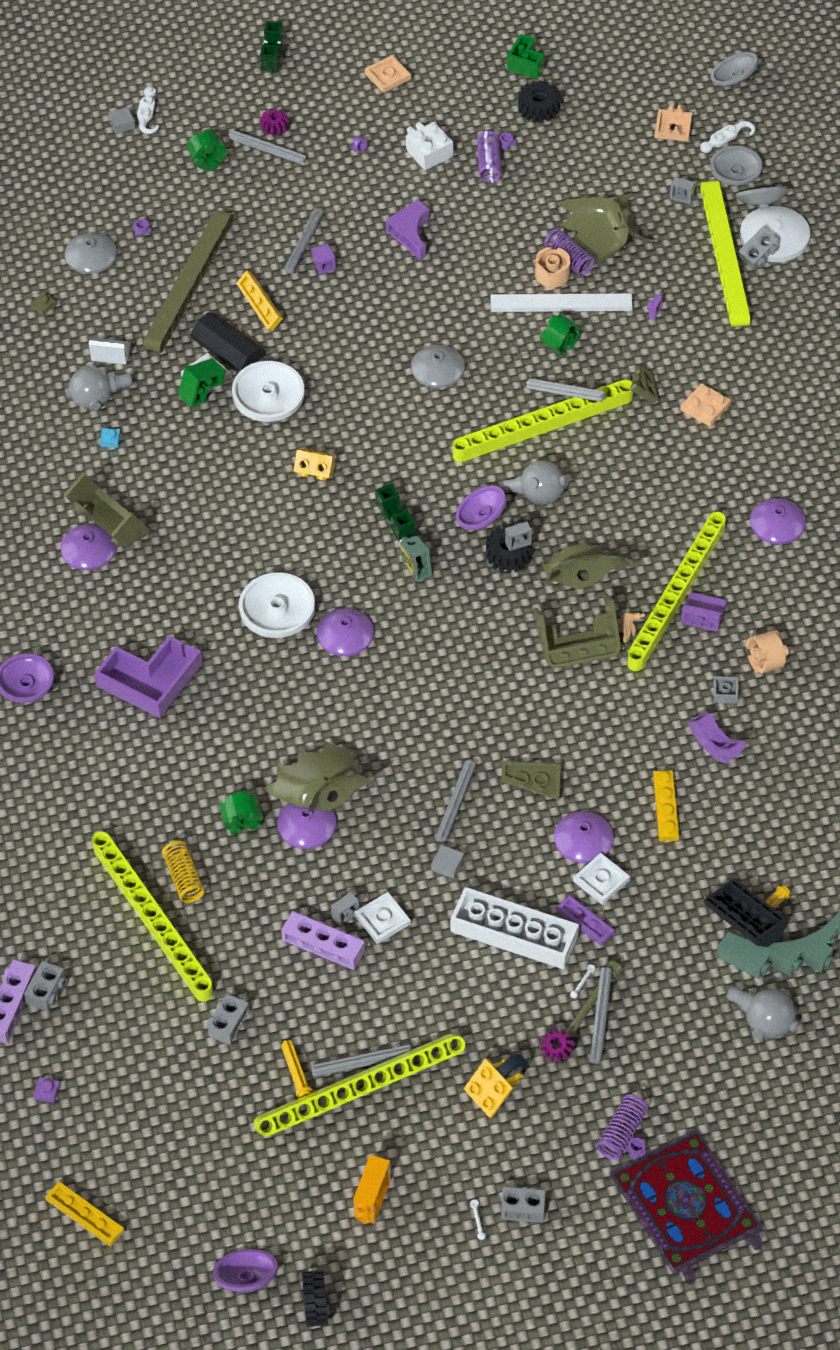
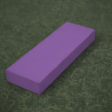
M571 895L556 907V911L570 922L579 924V929L600 946L615 934V930Z

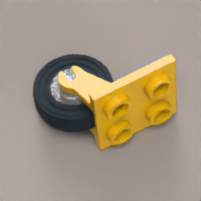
M520 1054L505 1058L495 1064L486 1058L464 1090L487 1116L492 1118L513 1090L514 1085L518 1084L520 1079L524 1077V1073L528 1068V1062Z

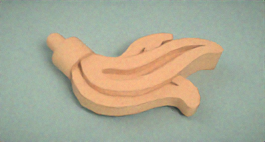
M625 613L621 616L618 632L623 631L624 643L630 640L631 632L632 636H635L636 628L633 622L645 617L644 613Z

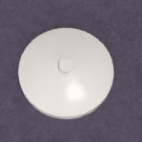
M769 206L768 208L756 209L749 213L741 224L740 240L743 246L762 227L778 239L779 248L775 254H770L766 258L768 262L792 260L801 255L809 244L810 228L807 221L799 213L786 207ZM764 241V242L762 243V245H764V246H767V245L770 244L769 241ZM756 253L751 254L754 257L758 256Z
M277 361L256 362L248 365L237 374L232 384V398L237 409L251 419L263 422L279 421L291 416L301 406L304 399V383L298 372L284 363Z
M269 573L257 577L244 588L239 599V611L244 624L254 633L269 638H283L298 633L309 624L314 615L315 600L311 588L302 579L287 573Z

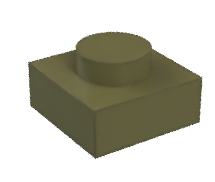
M42 293L30 302L31 307L41 315H45L56 306L55 301L45 293Z

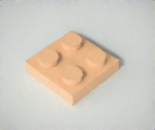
M393 55L365 68L367 77L383 93L411 80V74Z
M701 383L681 404L680 410L711 426L731 405V399Z

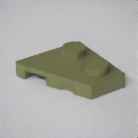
M642 366L637 367L634 371L630 389L643 399L655 403L659 399L652 372Z

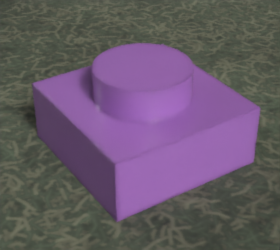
M656 294L653 300H650L647 310H649L650 319L655 320L662 308L661 295Z
M39 1077L34 1092V1099L55 1103L60 1081Z

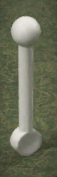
M588 965L586 974L577 988L570 993L572 998L578 997V992L589 975L595 972L594 965Z
M472 1200L470 1206L474 1209L479 1232L477 1237L479 1240H484L486 1235L482 1230L479 1217V1202Z

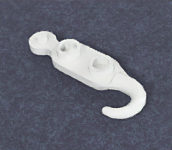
M147 87L144 90L145 97L139 103L137 118L141 132L152 134L158 130L159 125H156L153 129H147L146 124L153 116L155 107L153 97L156 95V90L153 87Z
M748 121L727 125L710 137V141L703 142L700 145V150L704 153H709L713 147L723 146L734 139L744 127L751 128L749 134L753 135L756 131L755 126Z

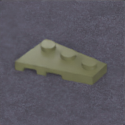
M502 761L501 782L559 801L561 764Z

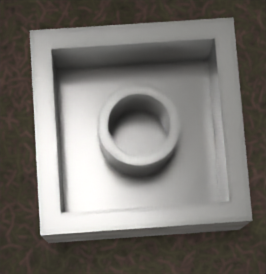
M128 107L108 112L109 122L115 134L135 129V121Z
M674 177L671 183L670 199L691 204L694 198L695 182Z
M528 522L505 528V543L509 551L531 545L532 530Z
M714 676L713 703H738V677Z
M441 845L431 863V871L454 879L464 861V853Z
M351 892L331 905L332 920L339 927L355 916V911L359 909V900Z

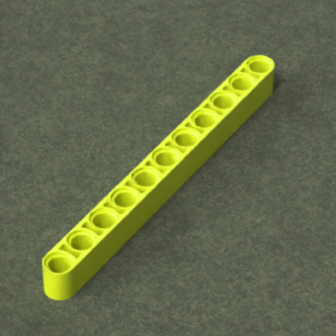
M718 180L701 182L702 200L731 327L750 325V314L720 183Z
M621 380L596 389L605 392L606 397L602 402L573 397L457 438L452 444L453 459L458 462H464L628 404L633 400L634 392L630 389L632 382L630 380Z
M713 512L710 514L630 647L627 665L632 671H640L644 668L722 537L726 517L723 513Z
M106 832L94 834L92 843L95 855L196 999L201 1002L209 1001L213 996L212 981L111 837Z
M455 1034L445 1035L259 1115L254 1120V1129L263 1136L273 1135L456 1056L465 1049V1041L462 1037ZM453 1039H456L457 1046L456 1048L451 1049L450 1042ZM438 1047V1055L436 1057H432V1049ZM419 1055V1064L413 1065L414 1056ZM400 1063L401 1071L395 1074L394 1066ZM381 1071L383 1077L380 1081L376 1082L375 1074ZM363 1079L364 1086L357 1090V1081ZM344 1087V1089H345V1094H344V1096L341 1097V1098H338V1097H337V1091H338V1089ZM321 1096L326 1097V1103L323 1106L318 1105V1099ZM302 1104L307 1105V1111L304 1114L299 1113V1107ZM283 1112H287L288 1119L285 1122H280V1115ZM268 1120L269 1127L262 1131L260 1128L261 1123Z

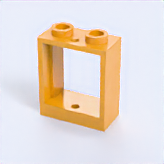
M370 1155L353 1198L354 1216L360 1222H370L373 1224L376 1222L391 1181L390 1160Z

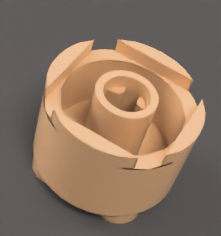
M552 247L539 251L535 259L536 280L550 290L564 285L570 279L569 254L561 248L555 250Z
M777 630L748 638L746 647L747 650L750 649L751 653L748 658L751 666L757 673H766L784 667L786 656H788V648L786 645H783Z

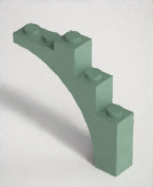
M840 911L820 930L804 938L773 943L769 947L756 946L749 939L727 932L717 947L716 957L758 980L762 974H766L769 971L770 966L788 976H791L794 970L798 971L802 963L822 973L825 967L829 968L834 960L832 953L837 941L836 937L840 934Z

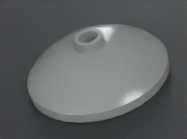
M741 52L724 59L713 69L711 73L712 82L723 87L734 86L744 82L757 68L759 61L756 54Z
M727 146L718 150L712 156L710 168L712 174L719 181L728 185L740 186L749 184L759 177L762 171V161L755 151L747 147Z
M788 187L748 190L736 193V197L746 204L758 205L759 209L768 208L769 204L779 201L786 195Z
M100 233L81 234L73 238L65 249L67 264L75 271L85 274L102 272L108 269L117 258V247L114 241Z
M432 345L421 349L415 354L412 359L411 370L419 383L431 388H444L455 384L461 379L465 371V362L462 355L454 348L445 345Z

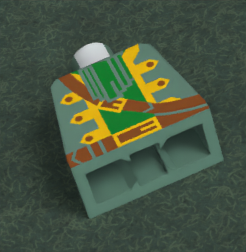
M418 536L411 538L403 537L400 540L402 561L414 581L417 582L432 576L429 549Z

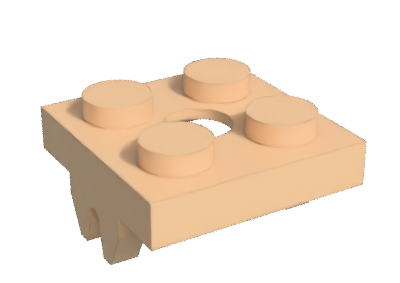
M673 104L668 107V110L658 109L654 138L688 142L692 112H683L681 105L674 109ZM671 124L677 125L675 126L674 130H671Z

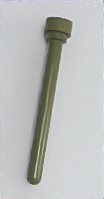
M609 961L606 965V968L612 969L611 980L618 978L623 971V968L615 961ZM599 984L565 1034L570 1033L573 1036L597 1002Z

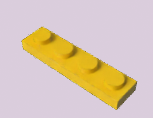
M246 271L236 284L265 327L273 331L283 318L252 272Z
M673 770L653 771L659 841H679Z
M58 1182L45 1196L46 1201L109 1247L124 1233L122 1226L61 1182Z

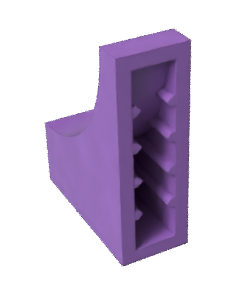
M417 199L386 219V232L420 260L426 257V245L421 241L418 233L422 226L429 221V208Z

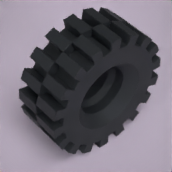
M532 81L531 85L527 83L525 87H521V91L518 93V111L523 118L526 116L528 121L533 119L535 123L537 120L543 123V120L548 122L550 117L554 119L556 114L558 115L560 110L559 89L555 88V85H549L547 81L545 83H542V81H539V83ZM542 99V100H544V101L538 102V101H534V100Z
M503 525L502 529L500 526L496 527V532L492 530L490 536H487L486 559H488V563L492 564L495 570L499 567L500 572L507 570V573H511V570L518 572L519 568L523 570L526 564L529 565L530 559H532V538L531 545L512 551L505 550L502 547L506 545L505 528H507V525Z
M324 1271L302 1272L306 1326L328 1325Z

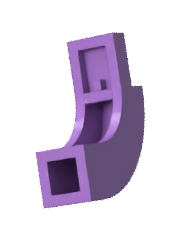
M701 713L687 722L700 745L713 758L722 763H727L742 753L741 751L747 747L744 740L728 738L720 730L711 713Z

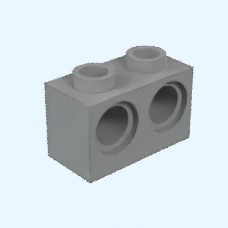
M762 227L739 250V257L756 270L765 264L766 258L770 254L776 253L779 248L778 239ZM764 241L770 242L767 246L762 245ZM753 253L758 254L756 258L750 257Z
M42 961L24 992L26 1004L48 1012L50 1007L54 1006L57 1002L60 989H63L66 985L67 978L64 968Z
M226 994L224 999L218 1002L214 1016H210L207 1021L206 1027H208L209 1036L231 1045L250 1013L249 1003Z
M517 1186L503 1187L501 1220L544 1222L545 1190L536 1187L529 1189ZM511 1200H514V1201H516L517 1203H516V1204H510V1203H508V1202L511 1201ZM537 1202L538 1205L532 1206L529 1203Z

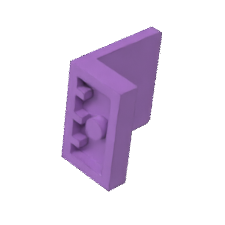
M690 592L687 604L683 605L681 624L718 632L727 601Z

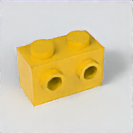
M300 448L296 452L294 472H299L298 475L303 477L315 475L316 479L327 480V478L333 477L336 455Z

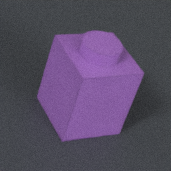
M328 243L311 248L312 261L319 274L336 270L335 256Z

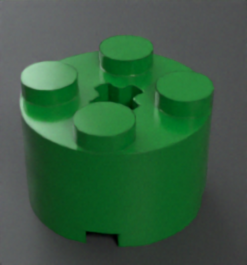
M206 129L203 130V133H195L189 139L187 147L190 156L198 168L212 171L217 169L218 165L224 160L227 151L217 133Z
M563 314L552 315L548 321V327L540 335V340H542L543 345L564 356L567 354L564 351L567 348L571 350L576 344L580 335L578 328H581V326Z
M248 791L237 792L227 796V801L224 803L222 801L219 803L224 826L230 831V834H239L242 829L250 828L254 830L261 826L260 822L263 819L256 793L249 795Z

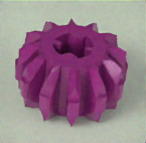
M275 108L274 110L269 109L268 112H263L260 124L262 131L266 135L272 134L274 136L277 134L280 136L281 133L286 132L289 121L287 114L283 110L277 111Z
M553 1028V1034L546 1031L547 1038H540L543 1044L539 1048L541 1051H544L542 1056L544 1058L549 1056V1062L551 1063L555 1058L558 1063H561V1057L568 1060L569 1057L566 1053L573 1054L574 1050L571 1047L575 1045L574 1041L570 1040L571 1034H565V1029L563 1028L559 1033H557L556 1028ZM556 1042H560L561 1047L557 1046V1049H554L553 1044L557 1045Z

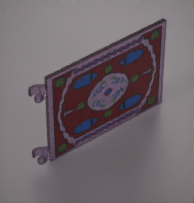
M697 1129L609 1172L610 1177L673 1275L682 1272L687 1284L695 1282L696 1274L691 1266L746 1238L749 1239L754 1250L762 1248V1239L757 1234L763 1230L762 1226Z

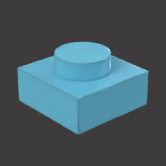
M102 428L100 447L118 448L121 435L120 429Z

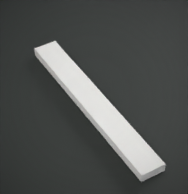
M632 293L491 294V312L632 311Z

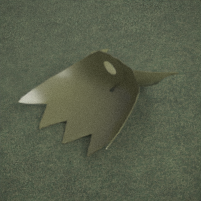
M634 193L619 195L615 199L590 197L564 200L556 203L573 213L560 228L579 232L573 241L594 258L595 264L589 267L600 263L619 251L626 244L628 235L637 240L658 243L640 236L634 225L627 199Z
M589 544L569 546L554 554L548 564L541 563L549 574L545 587L552 580L579 590L594 586L595 583L614 568L631 567L640 569L624 557L610 555L609 550L606 553L599 547ZM581 569L586 570L589 574L585 581H581L577 577V573Z
M325 741L321 753L301 751L296 765H277V781L267 785L264 790L280 800L299 807L309 808L308 812L313 810L330 811L338 806H342L354 791L372 782L375 778L360 776L357 757L349 746L341 748ZM333 790L337 791V799L332 802L328 801V793Z

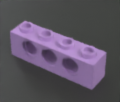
M292 911L281 929L283 941L352 970H355L365 953V941L360 937L346 934L339 928L329 927L324 922L310 919L303 913L298 914Z
M12 960L11 965L5 969L3 983H0V1017H4L0 1019L1 1043L8 1044L26 1004L24 992L37 971L35 965Z

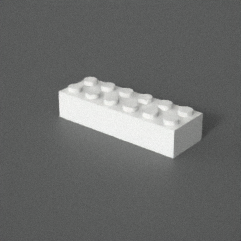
M467 887L464 888L450 919V929L453 933L561 969H565L579 932V924Z

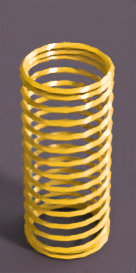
M174 841L167 844L163 848L162 854L180 900L185 903L197 901L203 896L205 891L186 843ZM175 844H183V845H178V846L172 847V848L169 849V850L166 852V854H165V851H166L167 848H169L170 846L175 845ZM184 847V849L175 850L169 855H167V853L174 848ZM198 888L194 892L184 894L187 891ZM201 889V891L194 896L182 897L183 895L193 894Z

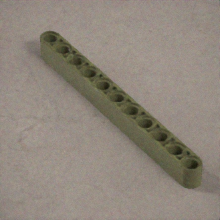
M219 210L214 211L147 332L143 342L144 349L162 353L229 232L233 223V214Z

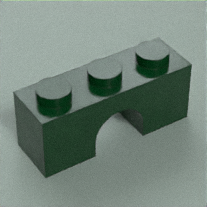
M266 21L264 44H262L260 53L261 71L278 72L283 42V23L281 21Z
M393 484L375 489L376 505L398 542L400 543L403 537L411 538L416 536L415 521L408 509L403 511L400 504V496Z

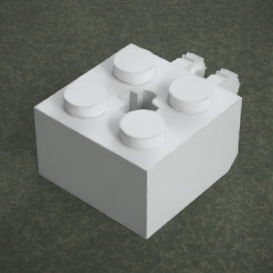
M418 122L416 123V131L411 126L406 129L408 133L406 135V149L424 170L453 157L452 140L435 122L426 126Z

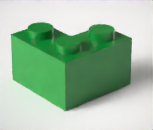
M523 34L519 35L507 54V70L534 79L539 78L544 70V54L536 52V38Z
M213 358L185 367L178 396L190 408L204 404L208 389L222 385L226 370Z

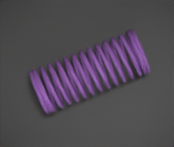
M484 131L477 137L479 177L485 182H495L501 177L499 136L493 131ZM485 135H494L495 137L486 136V137H484V138H489V137H491V138H494V139H496V140H493V139L483 140L484 138H482V139H480V138L483 137V136H485ZM487 140L495 141V143H494V142H485V143L482 144V142L487 141ZM482 171L487 172V173H492V172H496V173H495V174H485V173H483ZM483 177H485V178H495V177H497V178H496V179H493V180H487V179H484Z
M553 229L545 238L544 245L552 247V249L558 246V248L566 250L571 257L570 268L579 276L586 275L592 267L582 272L579 271L589 263L590 258L591 263L589 266L593 265L594 258L560 229ZM560 231V232L556 233V234L551 238V240H550V242H549V246H548L547 243H548V240H549L550 236H551L554 232ZM560 233V235L556 237V239L553 241L552 245H550L552 239ZM588 259L587 263H586L582 268H580V267L584 264V262Z
M635 1095L624 1096L617 1112H615L604 1134L596 1144L598 1151L602 1155L612 1160L620 1159L637 1126L642 1122L644 1115L648 1111V1106L642 1099ZM626 1098H632L640 1102L645 1107V1109L637 1102L632 1100H626ZM628 1102H632L640 1106L643 1110L638 1109L637 1107L629 1104ZM626 1109L635 1113L638 1117L630 1114ZM625 1114L630 1115V1116L633 1117L635 1120H632V1119L628 1118ZM622 1117L630 1120L633 1124L625 1121ZM620 1121L625 1122V1123L628 1124L631 1128H629V1127L623 1125ZM618 1125L625 1127L630 1132L623 1130ZM615 1128H617V1129L623 1131V1132L626 1133L627 1135H624V1134L620 1133V1132L617 1131ZM613 1132L618 1133L619 1135L623 1136L625 1139H622V1138L618 1137V1136H617L616 1134H614ZM611 1136H614V1137L618 1138V1139L621 1140L623 1143H621V1142L615 1140V1139H614L613 1137H611ZM608 1139H610V1140L616 1142V1143L619 1144L620 1146H617V1145L613 1144V1143H612L611 1141H609ZM603 1145H606L611 1150L617 1152V1154L608 1151Z

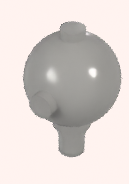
M84 366L74 373L69 387L65 388L66 398H71L79 407L98 410L107 403L111 393L117 392L120 388L132 386L130 373L119 376L107 375L99 368Z
M536 461L524 470L522 476L503 480L501 488L504 493L515 492L524 494L532 503L547 505L555 502L561 496L564 486H568L569 480L568 476L563 475L560 468L554 463Z
M734 986L729 989L726 998L738 1004L741 1010L746 1012L748 1024L753 1030L752 1035L759 1040H762L763 1037L778 1038L789 1031L794 1033L798 1028L799 1021L795 1020V1006L790 999V993L786 989H766L757 994L751 991L749 993L744 992Z

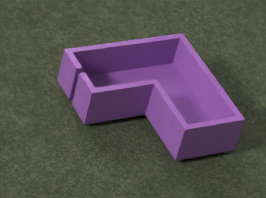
M171 636L166 638L148 662L115 647L94 673L96 686L161 718L202 666V656L200 650L188 644L185 645L184 651V643Z

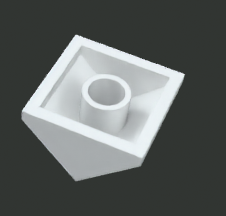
M100 338L89 340L91 361L126 364L132 342Z

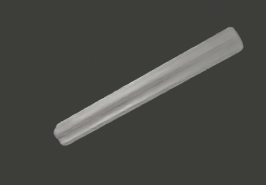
M231 130L229 133L230 140L301 165L306 161L304 154L235 130Z
M315 208L285 266L286 273H294L323 215L322 209Z
M529 379L526 382L527 388L531 390L602 402L606 397L605 392L536 379Z
M467 760L464 763L436 834V840L442 843L447 841L476 767V763L472 760Z
M602 967L600 972L590 1063L600 1064L612 974V969Z
M404 1045L311 1065V1072L313 1077L379 1064L411 1051L412 1048L410 1045Z

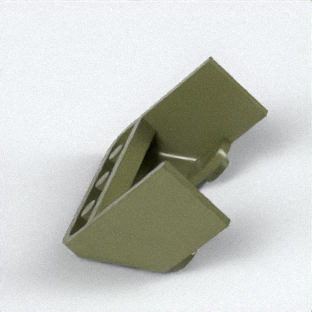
M84 473L78 477L64 494L76 506L74 510L81 516L87 515L113 537L111 541L118 547L121 545L125 547L144 538L151 531L134 514L123 508Z
M603 594L606 613H601L594 617V630L557 637V631L552 625H545L542 612L538 608H533L538 639L545 661L550 667L560 668L614 657L620 652L621 645L614 600L608 594Z

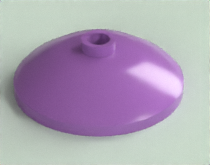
M492 485L473 491L460 503L456 511L457 523L466 530H478L490 525L503 512L506 505V494L500 487Z
M771 498L764 500L754 507L750 515L752 531L757 537L768 543L787 544L793 542L805 530L806 518L804 512L797 504L786 499Z
M84 524L71 529L63 537L61 554L65 562L73 568L95 570L105 566L112 560L116 553L117 545L111 541L113 537L99 525Z
M342 608L329 612L321 619L317 627V637L320 645L327 652L337 656H353L368 648L374 637V628L369 617L361 611Z
M15 655L7 659L0 666V693L10 701L18 703L36 701L46 695L53 685V669L47 660L38 655Z
M288 803L278 815V832L282 839L293 847L300 849L317 848L329 841L336 830V816L333 809L330 811L313 810L308 812L309 808Z
M578 811L568 814L559 821L555 828L554 842L557 850L565 858L576 863H590L600 853L606 856L613 845L614 835L610 824L602 816L593 812Z
M256 1249L239 1250L227 1254L215 1264L213 1277L215 1282L226 1290L250 1292L269 1284L277 1275L278 1264L274 1256L268 1252Z

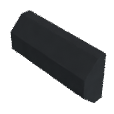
M206 313L197 320L191 331V338L237 373L266 356L265 349L215 313Z
M735 878L704 899V903L709 909L756 946L769 947L778 941L788 924L786 917Z

